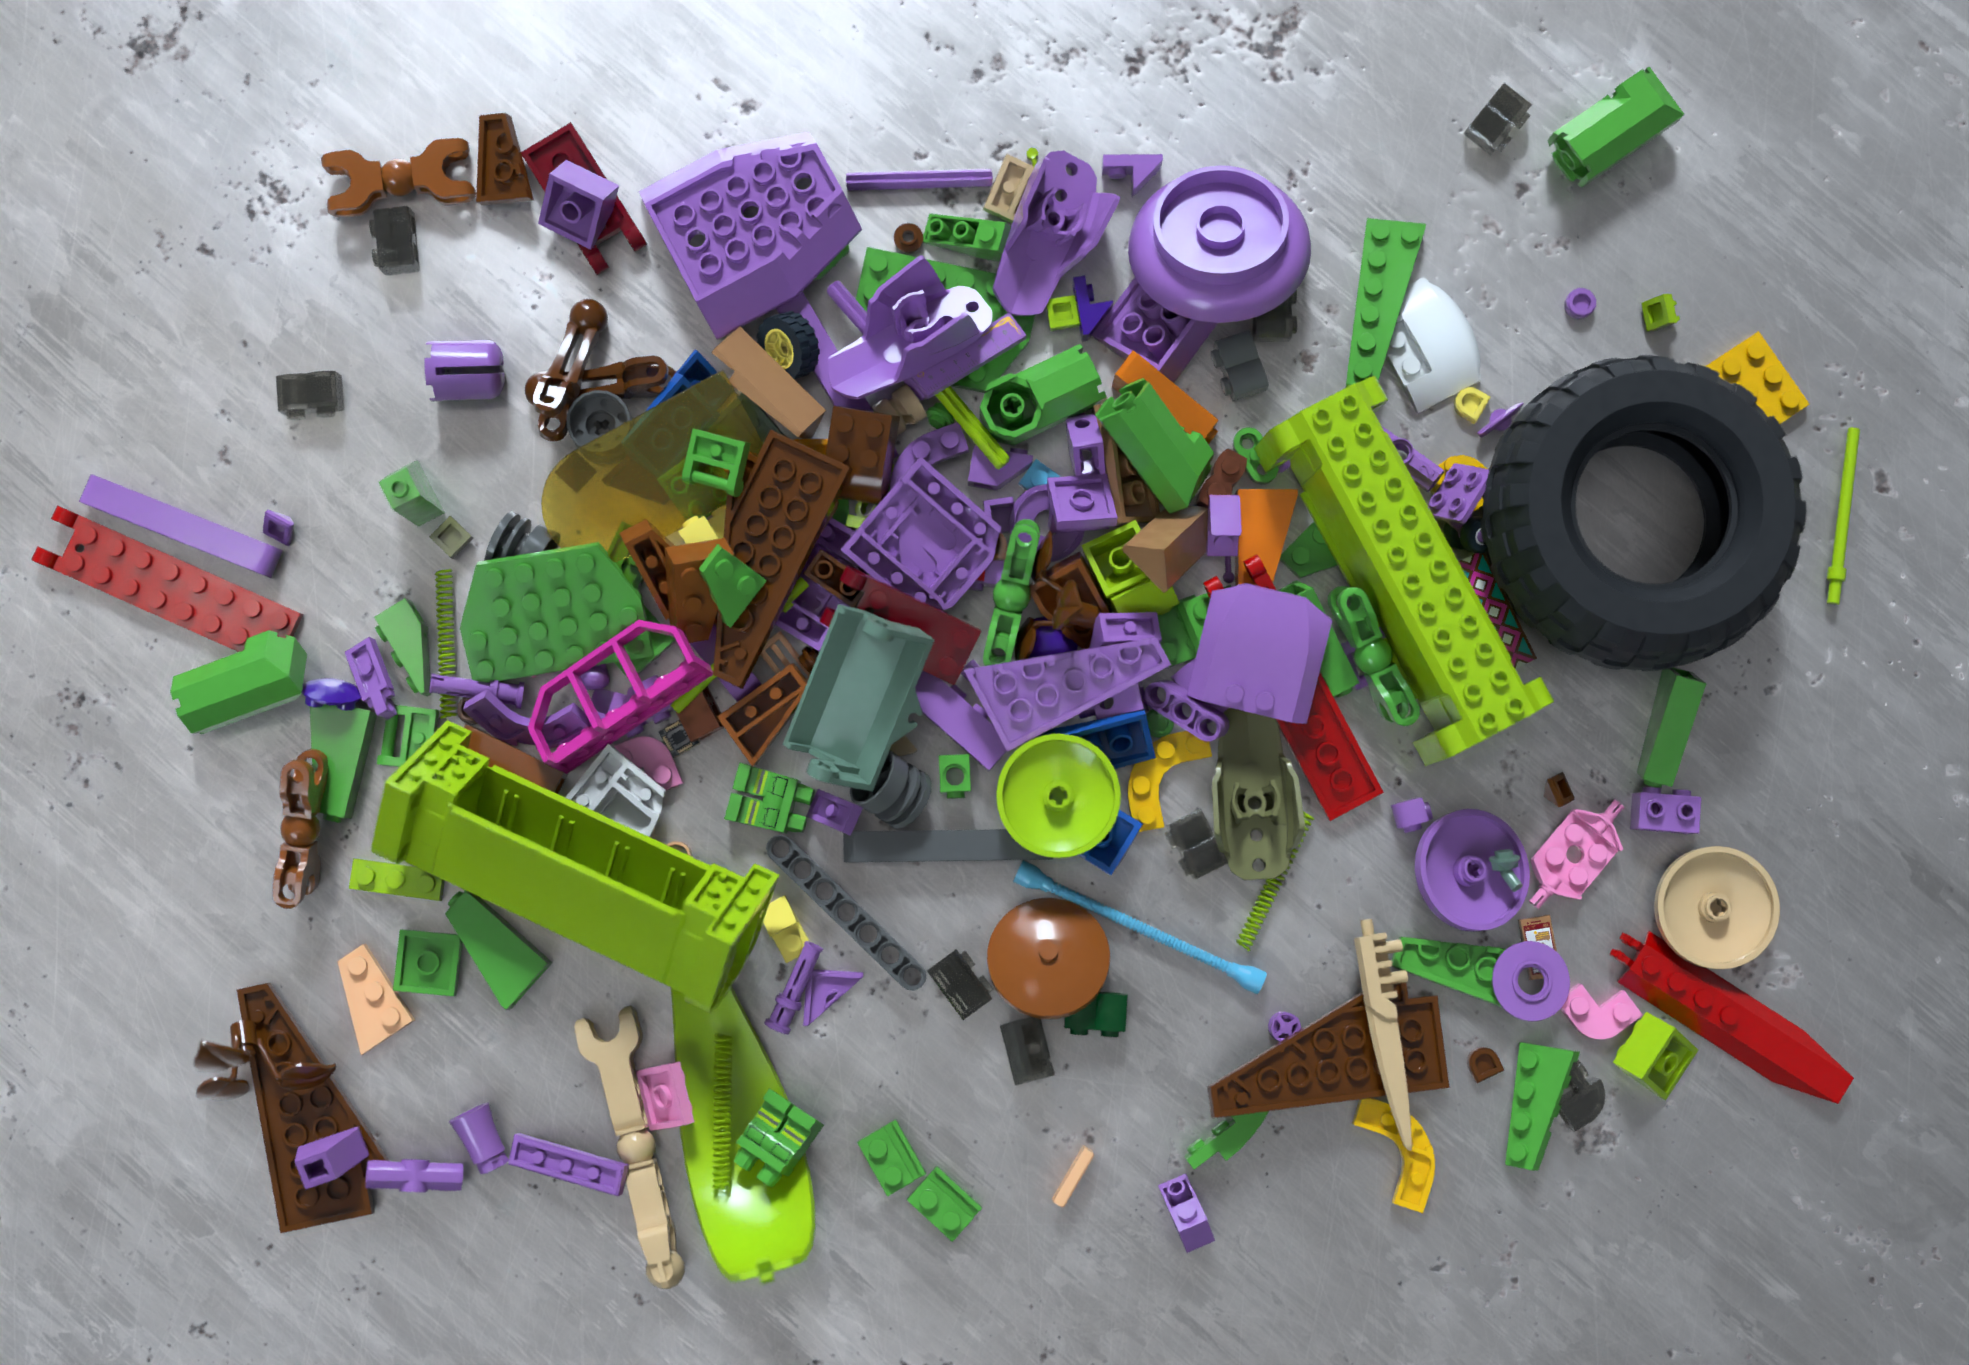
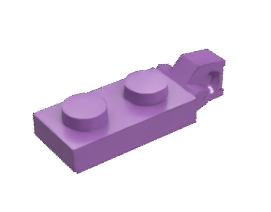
M368 637L345 651V655L362 701L367 703L370 709H375L377 716L388 720L397 714L394 702L391 700L395 696L394 688L376 640Z

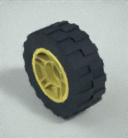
M794 311L780 313L763 320V323L758 328L757 343L793 379L813 372L819 361L820 349L818 348L819 342L818 338H816L815 330L810 326L809 321L806 318L804 319L801 314L794 313Z

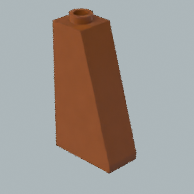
M465 724L464 728L472 731L468 749L490 758L489 767L492 768L496 765L559 794L568 774L471 725Z

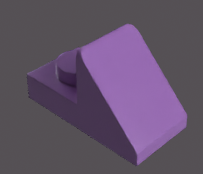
M1163 154L1103 155L1102 175H1108L1111 179H1122L1126 175H1131V197H1134L1161 169Z
M1209 495L1207 556H1238V539L1242 535L1240 496Z
M818 789L806 817L851 836L863 808Z

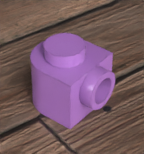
M1422 797L1391 805L1397 829L1403 828L1404 833L1422 829L1421 823L1433 819L1430 805L1428 802H1423Z

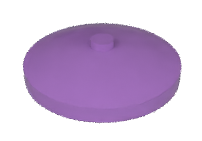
M1462 809L1443 815L1426 829L1419 841L1415 855L1416 881L1425 903L1440 920L1454 928L1470 932L1494 929L1512 919L1525 901L1530 880L1529 862L1525 849L1513 829L1502 819L1489 812L1479 809ZM1511 849L1513 854L1520 856L1518 867L1512 869L1523 884L1522 888L1518 891L1513 892L1502 878L1500 871L1492 870L1489 857L1495 856L1494 851Z

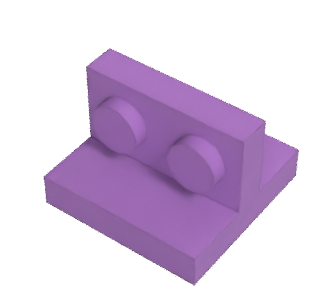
M1107 474L1047 478L1046 487L1050 500L1049 531L1060 533L1109 529L1110 526L1117 525L1118 517Z

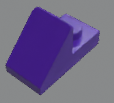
M1083 275L1073 277L1072 288L1073 294L1076 297L1081 340L1085 342L1090 339L1109 313L1114 301L1090 304V302L1094 301L1092 284H1086V278Z

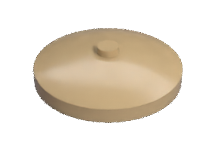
M1711 846L1687 852L1667 868L1656 889L1654 912L1657 926L1663 939L1677 955L1700 967L1729 969L1752 961L1767 948L1778 927L1780 902L1771 876L1757 860L1737 849Z

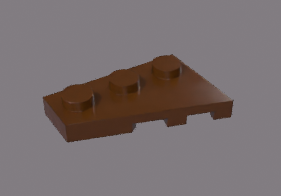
M507 113L479 115L476 203L483 206L534 201L512 117Z

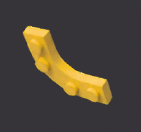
M1188 731L1169 734L1153 742L1156 758L1134 764L1128 779L1127 798L1131 817L1143 824L1139 832L1164 828L1159 801V784L1163 775L1172 766L1212 757L1209 741L1200 740Z
M1374 1098L1359 1099L1352 1124L1390 1138L1398 1147L1401 1155V1173L1392 1203L1423 1213L1435 1173L1433 1147L1423 1127L1410 1115L1412 1151L1407 1150L1402 1142L1389 1103Z

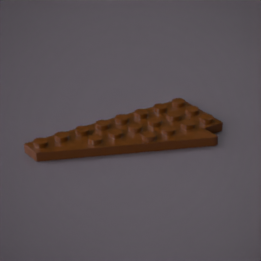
M770 430L757 457L750 453L748 454L742 479L744 487L741 495L734 497L727 494L724 538L737 559L767 580L731 628L722 621V615L718 609L713 675L741 689L744 688L853 470L851 467L773 430Z
M1407 983L1393 984L1394 991H1397L1398 997L1389 1001L1395 1004L1397 1009V1021L1408 1093L1450 1088L1438 996L1408 998ZM1363 991L1208 1085L1211 1118L1387 1096L1372 1043Z
M271 983L236 989L242 1021L249 1020L256 1024L257 1039H263L264 1047L278 1072L281 1073L286 1067L300 1063L325 1065ZM257 1048L255 1054L250 1057L249 1062L280 1234L375 1213L371 1188H365L367 1161L390 1160L333 1075L322 1084L310 1089L289 1090L281 1088V1080L274 1078L260 1050ZM359 1126L369 1156L337 1179L305 1189L295 1164L298 1147Z

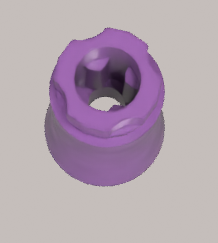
M489 1102L476 1106L449 1121L467 1149L473 1164L477 1165L480 1174L491 1172L508 1162L504 1152L505 1147L495 1126Z

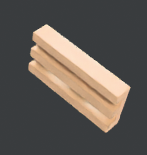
M779 631L766 642L760 655L775 674L781 670L767 654L766 650L769 647L785 667L790 665V662L775 644L780 640L807 674L808 678L806 680L808 681L810 673L800 663L798 659L800 655L782 632Z
M1084 1145L1081 1147L1052 1197L1053 1202L1060 1207H1065L1094 1157L1093 1151Z

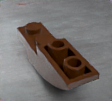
M822 549L819 550L803 573L849 607L856 608L863 594V591L854 589L840 581L846 566ZM866 607L864 611L872 614L873 608Z

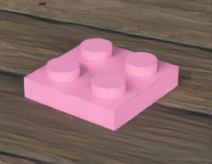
M680 1061L636 1071L650 1131L694 1123L693 1108L688 1097L685 1074L681 1068Z

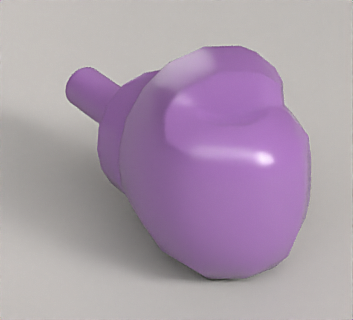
M606 664L595 665L580 676L586 690H599L605 688L610 682Z

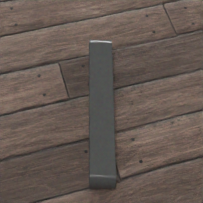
M1006 829L852 832L851 836L843 833L844 863L1053 859L1025 849L1013 839Z
M776 835L768 841L766 850L770 859L903 988L913 991L923 986L927 976L923 966L788 836ZM780 840L786 841L789 845L788 854L782 858L777 857L773 851L775 843ZM801 861H806L811 866V873L805 879H800L795 874V867ZM824 882L829 883L833 887V895L828 900H822L817 895V887ZM846 903L852 905L855 909V916L850 921H843L838 914L840 906ZM872 925L877 930V937L873 942L869 943L862 940L860 931L863 926ZM888 946H893L899 951V959L893 964L886 963L882 958V951ZM913 967L920 971L921 980L918 984L910 985L904 980V972L908 968Z

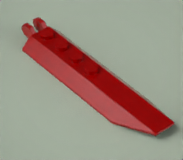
M1647 932L1644 944L1628 934H1621L1619 938L1622 943L1637 952L1633 959H1630L1619 950L1612 949L1609 953L1612 958L1627 967V971L1617 980L1619 984L1771 1082L1839 1104L1854 1077L1803 1029L1708 968L1700 967L1684 960L1663 939L1652 932Z

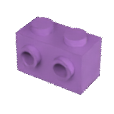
M1642 787V792L1632 793L1630 829L1699 834L1701 797L1691 796L1690 790L1673 789L1672 794H1661V788Z

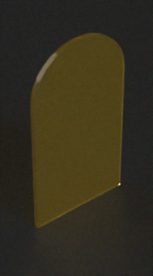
M721 370L579 447L563 457L554 466L543 487L541 511L548 530L547 533L559 547L565 548L599 542L607 551L609 558L613 562H617L631 556L619 534L631 526L647 519L667 537L683 528L682 524L694 516L701 518L726 504V491L699 483L691 485L684 483L682 480V472L693 429L751 443L749 453L756 457L763 446L757 431L739 400V395L735 392L725 371ZM699 462V471L728 479L729 470Z

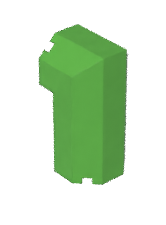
M1650 67L1638 71L1615 88L1616 91L1612 94L1614 97L1610 98L1609 95H1606L1602 100L1563 125L1547 140L1549 147L1554 144L1556 151L1551 153L1553 160L1568 180L1573 182L1575 179H1579L1580 182L1577 185L1584 187L1672 127L1685 115Z
M1081 344L1015 375L1009 373L988 383L980 405L979 420L998 443L1014 446L1065 422L1068 418L1075 417L1092 409L1094 405L1104 403L1107 398L1105 390L1099 393L1097 386L1102 384L1100 376L1088 353H1082L1083 346Z
M1141 378L1118 390L1121 396L1116 400L1112 396L1105 400L1095 416L1154 496L1170 514L1189 506L1211 471L1212 465L1210 463L1213 459L1214 451L1200 433L1192 431L1191 434L1184 431L1185 428L1180 426L1151 384L1144 378Z
M268 630L246 639L243 651L173 676L170 690L172 700L179 699L181 706L176 708L177 716L191 734L199 732L200 734H205L295 701L302 693L307 653L293 636L286 635L285 639L278 637L277 632Z

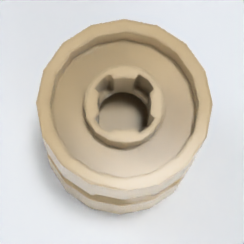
M907 384L892 392V399L883 398L871 406L874 412L900 416L897 436L906 431L908 423L914 426L927 417L922 404Z

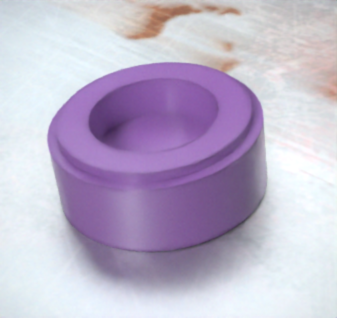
M1586 288L1574 289L1565 299V311L1574 319L1587 318L1596 308V298Z

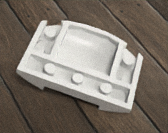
M1424 277L1408 285L1386 359L1414 410L1419 414L1459 393L1461 390L1480 382V353L1468 320L1448 294Z
M607 744L565 798L650 837L661 815L665 789L611 744Z

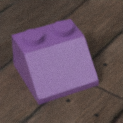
M565 160L549 174L538 224L591 250L613 211L619 185Z

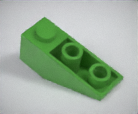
M929 213L923 235V243L985 260L1000 262L1011 226L1001 221Z
M404 598L374 617L378 623L375 629L384 642L389 641L394 649L391 652V656L400 668L404 666L409 674L406 680L414 693L420 692V694L428 697L431 695L429 693L431 679L428 627L414 603Z

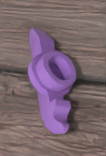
M1524 403L1516 404L1508 410L1497 409L1493 411L1490 415L1489 423L1477 432L1479 437L1486 436L1494 429L1498 431L1507 429L1512 422L1511 417L1522 408Z

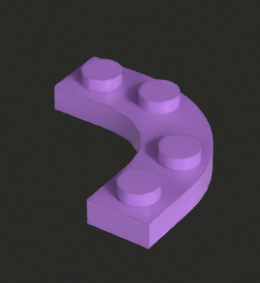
M957 422L928 432L911 442L895 463L891 475L890 490L919 457H922L933 467L942 461L968 453L969 448L959 423Z
M488 689L465 702L463 710L497 739L517 746L518 743L535 745L528 730L531 718L520 716L510 710ZM572 703L545 718L542 734L549 748H556L580 735L584 728L591 726V723L586 713L575 703Z

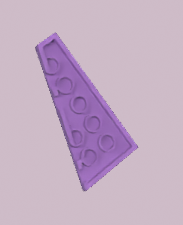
M1157 637L969 668L964 669V672L1008 752L1165 669L1171 663Z

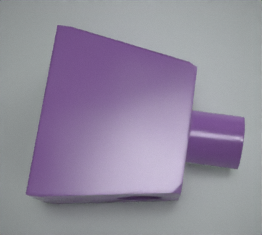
M1082 413L1066 420L1067 443L1074 476L1106 474L1103 439L1096 416L1094 414L1086 415ZM1082 450L1090 451L1092 453L1091 459L1084 461Z
M1140 681L1110 697L1114 700L1112 708L1106 709L1104 700L1078 714L1079 718L1096 716L1097 719L1142 710L1148 712V705L1144 700L1143 682Z

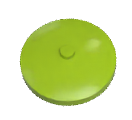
M1049 734L1028 741L1010 756L999 776L996 797L998 812L1003 825L1015 841L1025 849L1041 856L1067 858L1090 850L1105 838L1116 821L1121 793L1117 773L1110 760L1098 747L1077 736Z

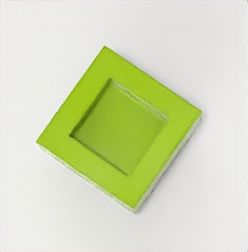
M1075 295L1049 299L1046 310L1050 331L1080 326Z

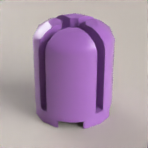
M427 341L426 345H432L431 358H424L426 385L433 386L435 398H429L431 402L494 399L500 395L505 383V373L445 374V368L504 365L502 351L494 341Z

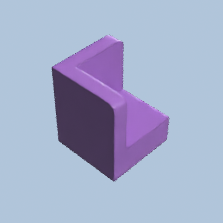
M1013 497L983 501V511L1002 527V534L1010 533L1009 515L1014 505Z
M603 688L594 690L591 700L600 719L605 718L609 711L621 707L626 695Z

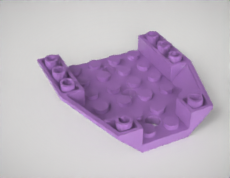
M809 132L717 149L639 191L646 209L717 340L735 331L738 327H742L796 298L862 231L841 186ZM802 178H810L812 180L810 187L804 190L796 187L797 182ZM750 206L759 208L758 214L755 217L745 218L743 216L746 208ZM695 235L705 236V242L701 246L693 247L690 245L691 239Z

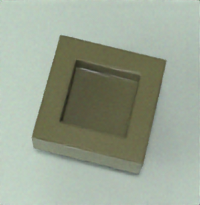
M449 516L429 536L452 559L474 538L452 516Z

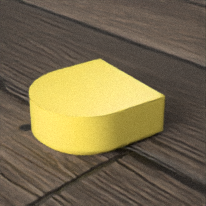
M1465 388L1455 397L1454 409L1459 416L1475 424L1491 397L1476 388Z

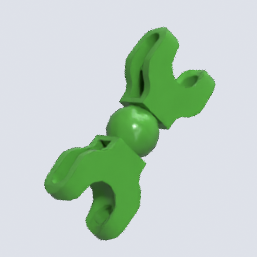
M1022 519L1015 524L1010 536L1001 579L993 589L995 607L983 654L985 666L1011 662L1022 612L1028 607L1031 600L1029 582L1040 538V527L1031 519ZM1026 532L1031 536L1032 540L1024 543L1020 541L1018 535ZM1000 648L1005 654L997 655L993 652V649Z
M1335 587L1327 597L1329 608L1350 646L1355 648V663L1361 671L1365 672L1364 676L1368 683L1372 700L1380 716L1386 721L1394 722L1401 726L1412 725L1420 716L1419 705L1397 665L1391 663L1393 657L1391 647L1386 640L1381 638L1383 635L1379 629L1375 611L1367 594L1358 587ZM1348 598H1349L1350 603H1351L1349 607L1347 606V599H1348ZM1410 706V714L1407 716V718H1404L1408 714Z

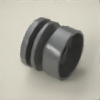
M593 390L582 394L572 403L567 413L566 425L571 439L585 458L598 464H611L622 460L627 455L621 441L635 423L626 404L619 396L609 391ZM601 428L604 430L609 429L610 432L607 435L605 433L600 434L599 430Z
M510 511L495 529L484 561L558 549L560 534L541 524L536 526L531 532V520L526 517L521 519L519 514Z
M889 750L874 790L868 791L850 787L849 794L852 802L869 813L875 814L877 818L895 829L904 828L911 824L923 811L931 794L932 782L929 775Z

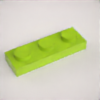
M353 858L349 889L442 901L445 880L414 866Z

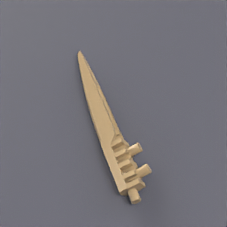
M1372 919L1360 920L1362 936L1354 938L1372 1043L1384 1089L1404 1147L1412 1151L1409 1099L1397 1021L1398 1015L1396 1005L1389 1001L1398 997L1397 991H1394L1393 984L1408 982L1406 970L1391 972L1392 961L1388 957L1390 953L1402 952L1403 945L1400 939L1386 941V932L1374 933Z

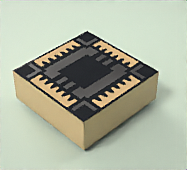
M680 719L659 731L673 758L700 744L699 739L695 742L690 741Z

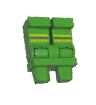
M739 762L732 789L763 798L761 801L731 793L724 819L786 834L788 831L804 833L807 817L794 814V806L796 802L811 805L815 790L801 784V781Z
M768 1089L763 1097L765 1101L746 1127L744 1134L736 1142L741 1147L733 1162L750 1172L758 1158L761 1159L765 1164L757 1178L773 1188L783 1175L787 1177L791 1175L794 1170L793 1168L805 1154L824 1124L778 1093Z

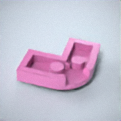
M641 736L613 746L638 768H644L646 774L663 787L665 791L684 784L674 758L667 746L659 740Z
M1579 983L1569 990L1568 997L1561 1007V1011L1579 1033L1594 1039L1614 1037L1643 1015L1624 990H1620L1602 1005L1598 1006L1584 986Z

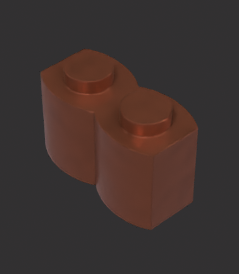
M1229 448L1224 450L1216 460L1210 477L1199 491L1196 506L1208 508L1209 495H1231L1233 487L1238 483L1246 469L1247 458Z

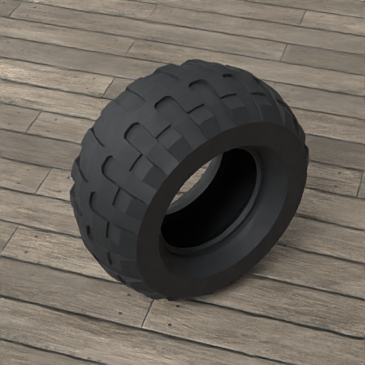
M1639 355L1636 358L1629 359L1610 358L1600 360L1585 368L1569 373L1557 379L1522 409L1505 430L1495 448V454L1489 467L1485 492L1482 496L1484 501L1481 534L1483 544L1488 547L1492 561L1490 568L1495 581L1500 589L1503 588L1506 591L1508 597L1515 605L1514 611L1530 628L1534 627L1549 639L1548 642L1560 651L1589 660L1594 665L1616 670L1658 671L1683 666L1728 648L1743 638L1756 623L1763 620L1770 613L1780 597L1779 593L1783 585L1791 578L1797 564L1801 548L1798 542L1806 522V501L1801 500L1799 486L1803 479L1801 467L1797 456L1791 457L1788 447L1783 440V437L1786 436L1785 431L1774 416L1768 417L1755 403L1757 398L1749 390L1740 384H1730L1718 377L1719 372L1691 362L1686 364L1676 363L1675 359H1669L1668 357ZM1621 446L1649 449L1673 461L1686 473L1693 483L1702 504L1704 531L1695 559L1688 569L1674 582L1649 584L1624 578L1602 564L1587 546L1576 517V493L1581 475L1595 453Z

